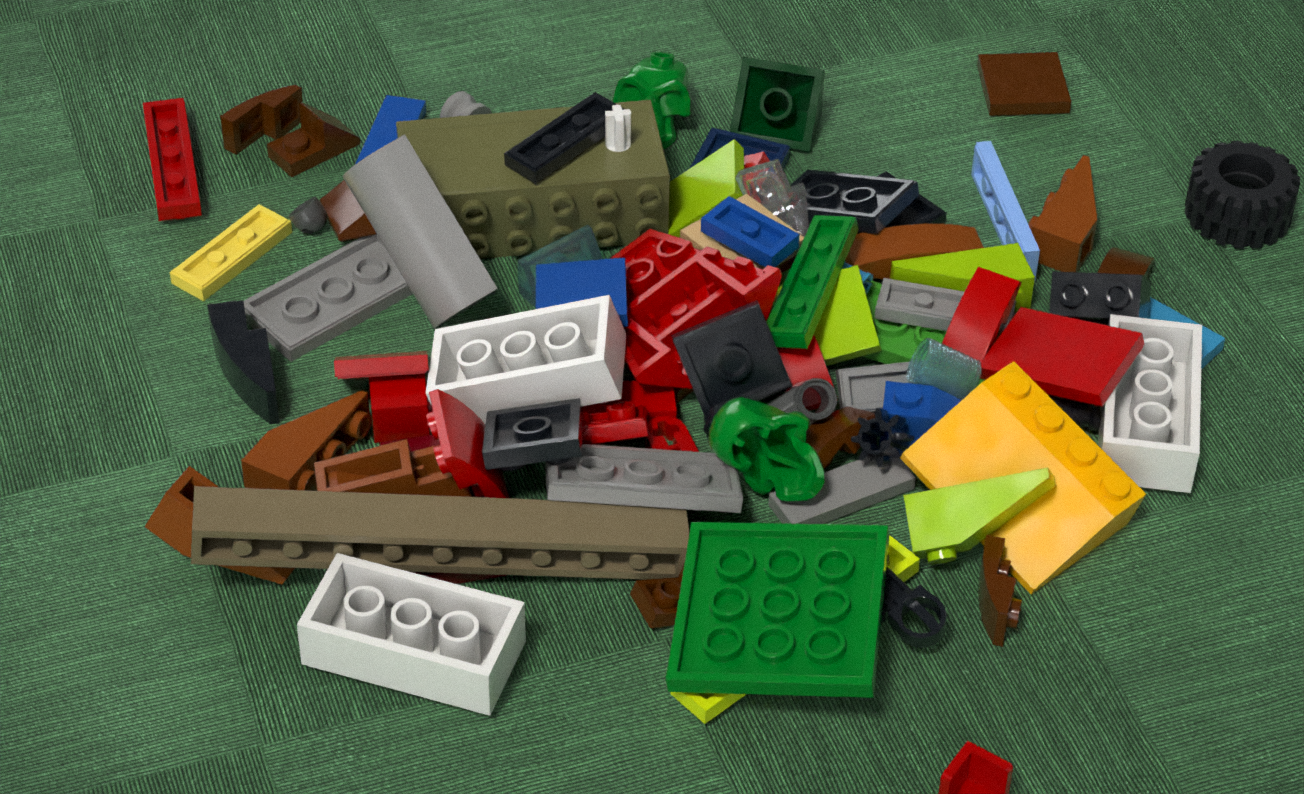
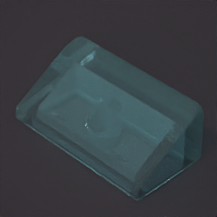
M586 225L519 259V294L536 308V264L603 259L592 228Z

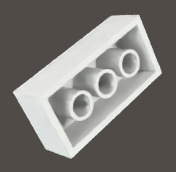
M610 295L435 329L425 394L430 404V391L439 389L450 394L469 407L484 424H486L487 411L577 398L581 399L582 406L619 400L622 397L626 332Z
M1110 314L1108 326L1142 333L1145 345L1103 407L1100 406L1098 446L1139 487L1191 493L1200 454L1202 325Z
M337 553L297 623L301 664L490 716L526 642L525 602Z

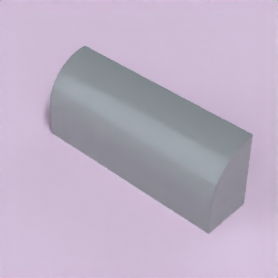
M405 134L368 155L345 172L343 175L345 182L434 329L496 293L497 286Z

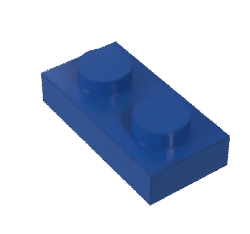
M730 196L701 218L702 233L764 267L767 265L776 267L799 248L800 234Z

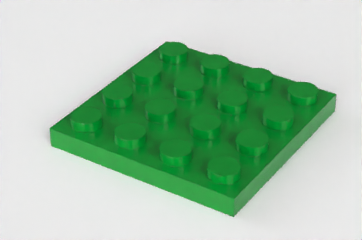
M691 522L666 673L668 692L874 698L889 547L888 525Z

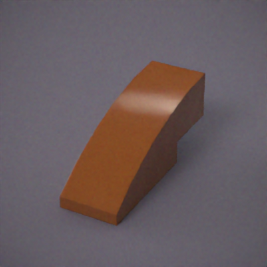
M953 224L900 225L883 228L878 234L864 232L856 234L845 261L852 266L858 265L859 269L866 273L873 274V278L890 279L892 261L984 247L975 227Z
M407 439L314 463L317 491L472 497L470 486L459 490L450 472L442 474L433 450L435 446L411 451Z

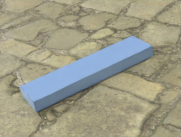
M991 141L976 142L971 172L972 178L1001 244H1019L1035 276V283L1040 249Z

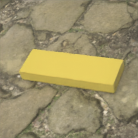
M260 204L174 268L170 272L171 284L205 301L292 233L291 221Z

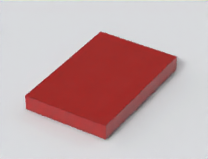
M1020 307L977 368L980 378L986 380L1014 361L1046 394L1103 407L1145 343L1143 334L1140 332Z

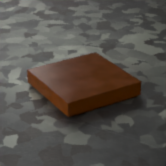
M1057 52L978 54L977 68L989 116L1070 113L1071 98Z

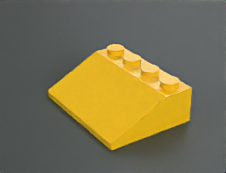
M1014 361L980 383L905 450L900 457L930 490L1049 468L1055 476L1056 486L990 534V536L1005 538L1002 558L1011 560L1009 572L1031 595L1125 527L1146 496V493Z

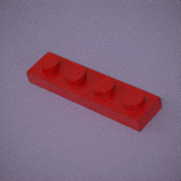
M184 98L144 102L143 111L159 221L202 216Z

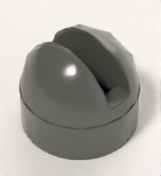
M316 196L303 202L288 216L295 227L302 233L312 234L323 229L326 224V211Z

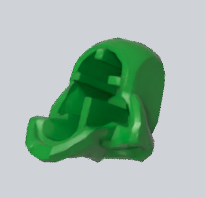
M652 52L650 57L642 59L631 68L629 74L623 76L618 81L612 102L651 100L664 150L672 145L676 139L674 116L689 117L692 113V104L687 89L688 69L685 64L674 60L675 56L673 54Z
M740 397L728 401L714 416L708 435L711 450L724 463L742 472L745 481L755 492L765 495L775 487L776 496L782 501H804L815 497L824 485L825 471L817 451L806 443V432L810 426V419L802 412L792 411L786 413L776 407Z

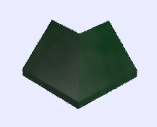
M743 57L730 132L785 144L793 150L810 152L822 117L825 70Z

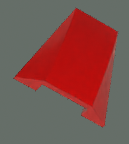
M653 229L647 230L612 256L610 259L625 258L628 326L624 327L626 332L624 359L638 384L692 389L693 387L671 335L756 300L767 322L782 278L780 269L769 265L764 269H760L754 266L752 260L737 256L735 260L722 257L719 250L708 246L702 250L696 249L691 241Z

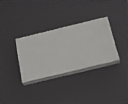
M375 234L360 237L244 300L247 324L253 329L266 328L268 342L292 362L413 293L380 238Z
M582 444V456L573 457L572 460L562 464H549L545 461L547 500L741 513L743 495L738 471L724 463L715 453Z

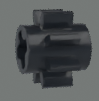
M876 408L875 419L867 420L859 417L857 420L861 428L857 436L851 437V441L859 443L863 449L859 459L868 463L876 457L878 467L883 469H889L890 458L896 457L900 459L906 443L914 440V436L906 434L901 428L905 424V417L895 415L889 421L887 410ZM885 432H888V440L882 441L880 446L877 445V437L884 436Z

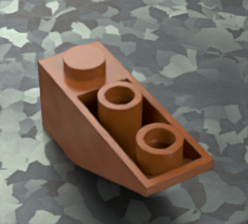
M1086 155L1082 156L1074 169L1068 168L1065 171L1058 191L1056 193H1049L1040 216H1033L1028 224L1040 249L1038 263L1061 272H1078L1093 248L1097 213L1090 158Z
M361 390L269 430L241 460L244 487L253 489L317 491L314 463L345 455L358 439H363L369 432L372 416L369 413L368 392Z

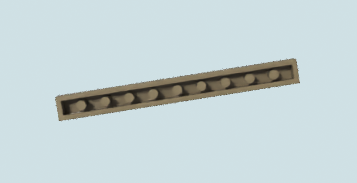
M194 486L191 564L328 569L335 555L340 553L408 572L642 580L673 578L679 576L685 563L689 526L686 509L541 499Z

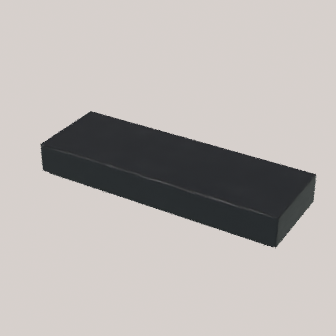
M596 92L506 151L504 153L505 166L537 184L604 138L605 111H612V106L617 104Z

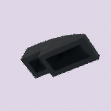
M243 300L207 304L213 346L224 376L236 394L252 411L270 425L279 424L276 389L266 328L248 330Z

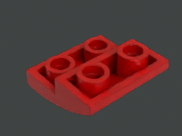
M439 389L430 391L429 396L433 411L427 413L426 418L434 439L440 441V445L433 447L442 474L450 472L459 490L471 486L476 497L509 498L503 471L499 468L485 470L482 455L485 433L483 421L469 407L450 394Z

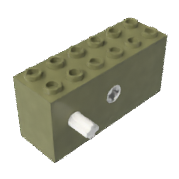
M651 100L616 103L617 105H613L612 111H605V137L537 184L505 166L504 153L574 106L396 122L397 138L404 134L406 135L480 259L626 246L649 229L668 234L670 175Z

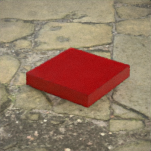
M427 351L336 357L334 360L335 377L338 379L426 373V371H429Z

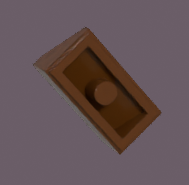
M345 180L320 199V203L326 211V217L338 241L341 242L377 234Z

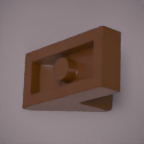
M300 102L301 128L268 143L267 152L268 157L290 177H294L360 145V138L336 117Z

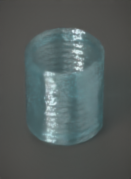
M926 338L915 350L910 360L906 377L908 383L931 385L963 400L977 387L982 372V365L980 360H976V358L936 342V340Z

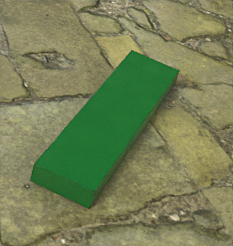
M814 215L766 322L776 347L808 349L859 230L856 217Z

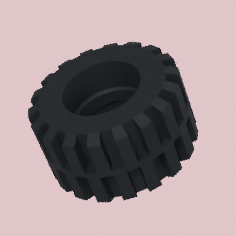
M1231 141L1229 144L1224 142L1214 144V148L1207 147L1201 151V156H1196L1193 162L1185 201L1186 218L1190 219V225L1194 229L1201 230L1200 235L1207 239H1215L1216 243L1224 246L1229 244L1234 245V248L1244 249V246L1261 248L1263 243L1271 245L1277 242L1278 237L1283 238L1291 225L1300 186V176H1297L1298 170L1296 166L1289 164L1290 159L1284 154H1277L1275 149L1268 146H1259V143Z

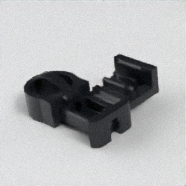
M888 554L881 624L886 621L885 614L887 613L888 623L898 632L904 642L917 648L931 647L938 643L945 635L947 627L945 606L939 598L930 594L921 584L914 590L907 586L888 567L890 566ZM925 608L936 612L939 617V624ZM912 610L927 625L930 632H912L902 622L904 616Z

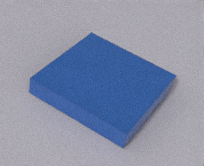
M625 258L536 264V309L610 295L623 327L628 326Z

